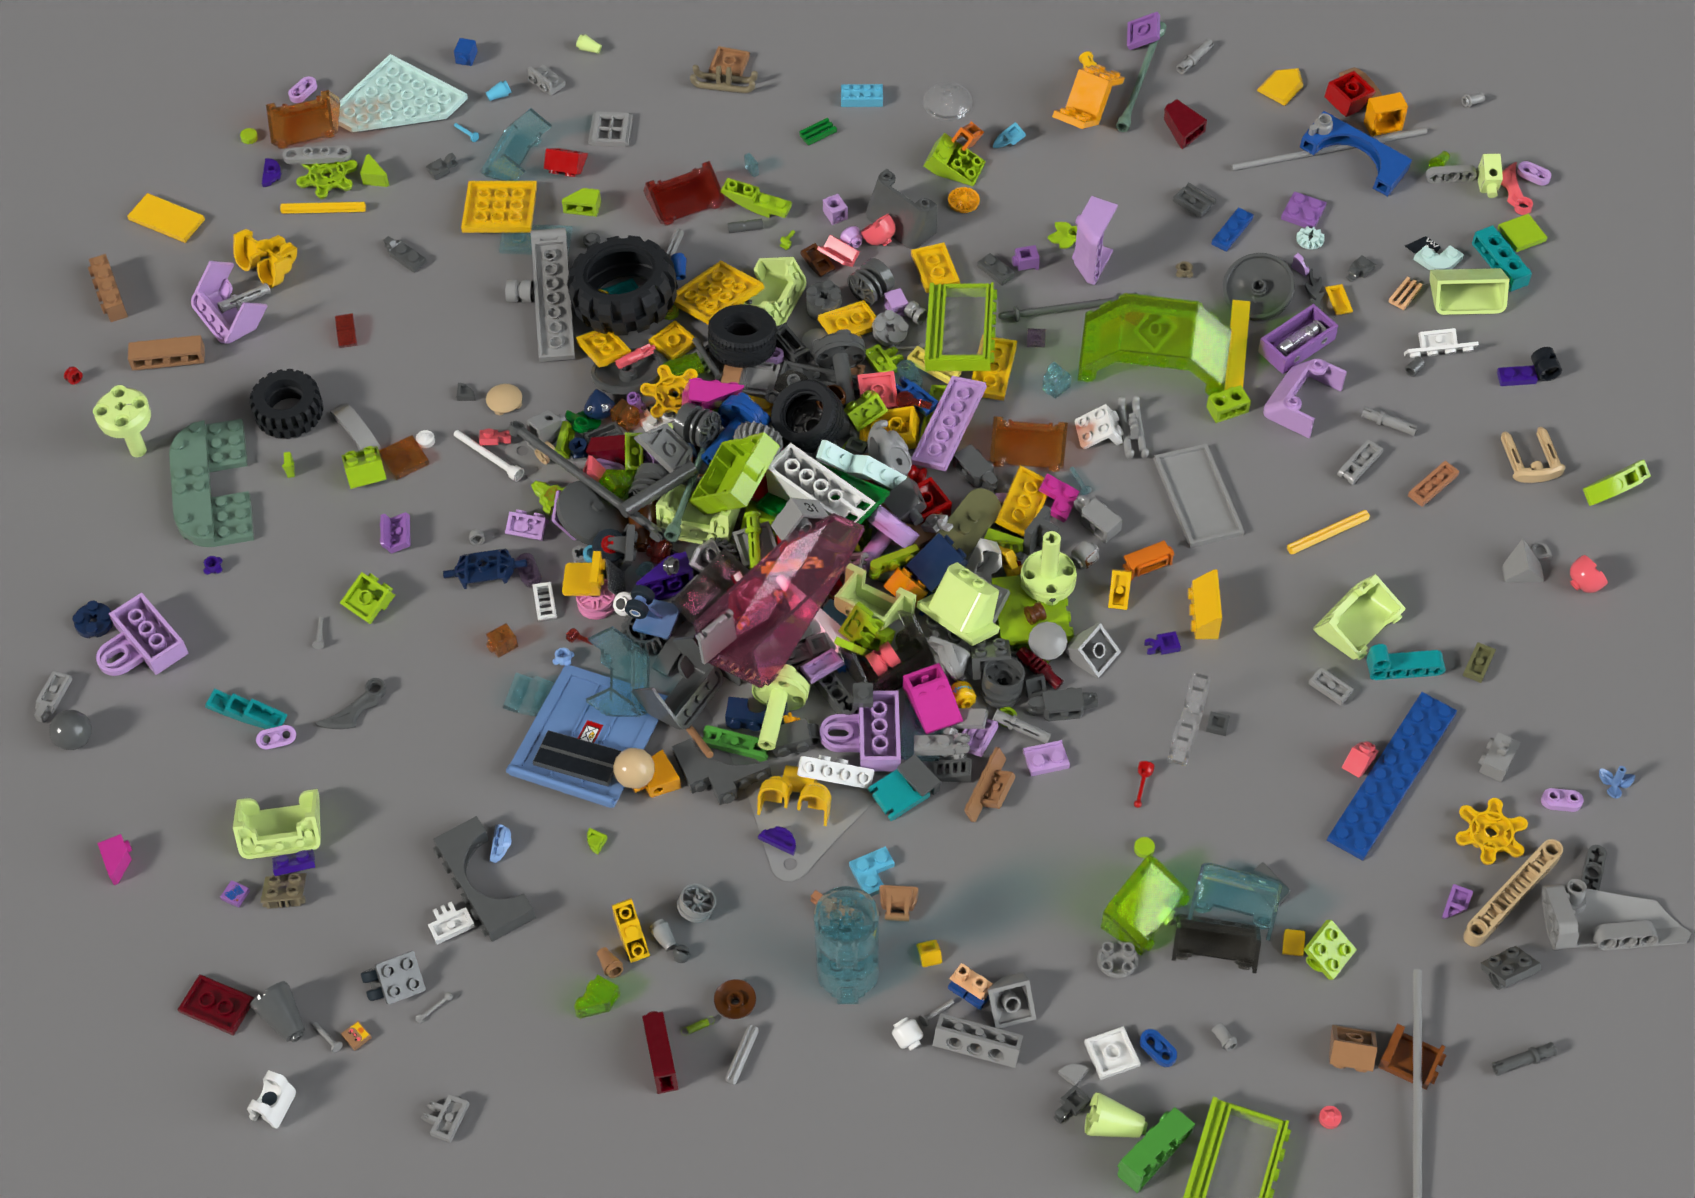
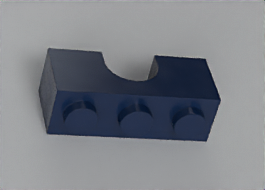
M728 697L725 714L726 727L759 731L762 728L766 709L760 713H754L749 710L748 698ZM786 702V706H785V710H784L783 716L788 715V714H787V713H788L787 702ZM782 718L781 725L785 724L784 718Z

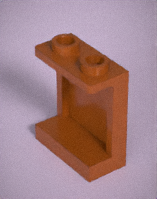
M1397 1023L1378 1068L1413 1083V1037L1404 1033L1405 1027ZM1422 1041L1423 1089L1427 1090L1429 1083H1435L1439 1074L1435 1071L1437 1065L1442 1067L1447 1056L1443 1053L1446 1046L1441 1045L1439 1049Z

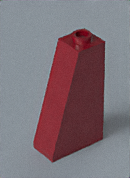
M663 1011L649 1012L643 1015L642 1018L657 1094L679 1090Z

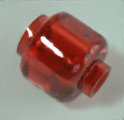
M651 538L646 555L651 558L650 562L659 564L666 557L671 556L673 545L667 539L656 542Z

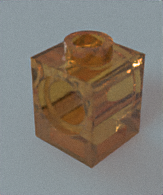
M621 399L610 410L612 422L616 421L620 427L628 432L640 422L639 409L629 405L624 399Z
M507 623L486 634L488 640L486 645L491 653L494 652L498 658L518 647L517 638Z

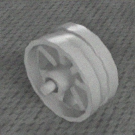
M697 883L688 884L684 887L677 900L679 914L684 919L695 923L705 922L709 919L716 906L714 893L708 887ZM683 896L687 898L689 901H684Z

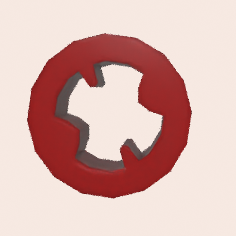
M74 366L69 367L64 373V379L72 385L79 383L83 376L82 372Z

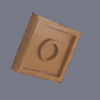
M718 46L709 67V73L716 74V67L721 66L722 74L726 75L727 67H731L733 76H742L750 58V52Z

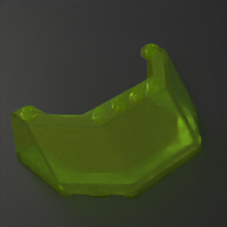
M1124 293L1119 296V299L1113 302L1110 300L1100 305L1099 309L1086 312L1078 381H1093L1096 379L1098 370L1115 362H1120L1124 364L1189 370L1206 384L1205 392L1208 395L1222 392L1225 384L1232 329L1227 325L1221 324L1220 319L1212 312L1208 313L1199 301Z

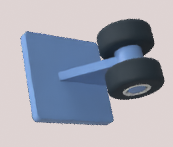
M634 586L631 591L632 599L628 600L625 606V612L629 616L636 618L633 631L669 639L680 614L681 606L654 599V592L646 586Z

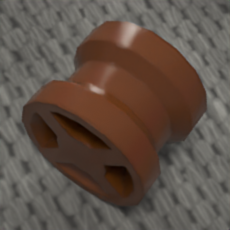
M1039 601L1034 603V606L1024 607V614L1030 625L1036 624L1038 620H1046L1045 609Z

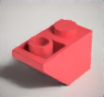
M1360 742L1352 747L1342 768L1360 778L1368 770L1379 751L1370 742Z

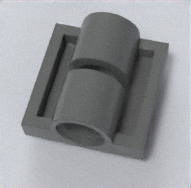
M1517 946L1510 947L1481 962L1482 970L1488 974L1491 984L1497 990L1508 987L1542 970L1540 962Z

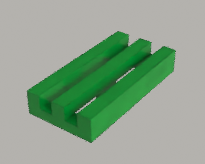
M826 118L799 131V136L809 146L836 133L837 128Z

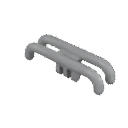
M1138 395L1133 397V413L1129 414L1127 423L1125 397L1120 396L1118 398V414L1123 431L1122 438L1125 456L1128 459L1133 458L1134 450L1131 448L1130 440L1137 439L1140 455L1142 458L1148 457L1149 450L1146 448L1140 414V397Z

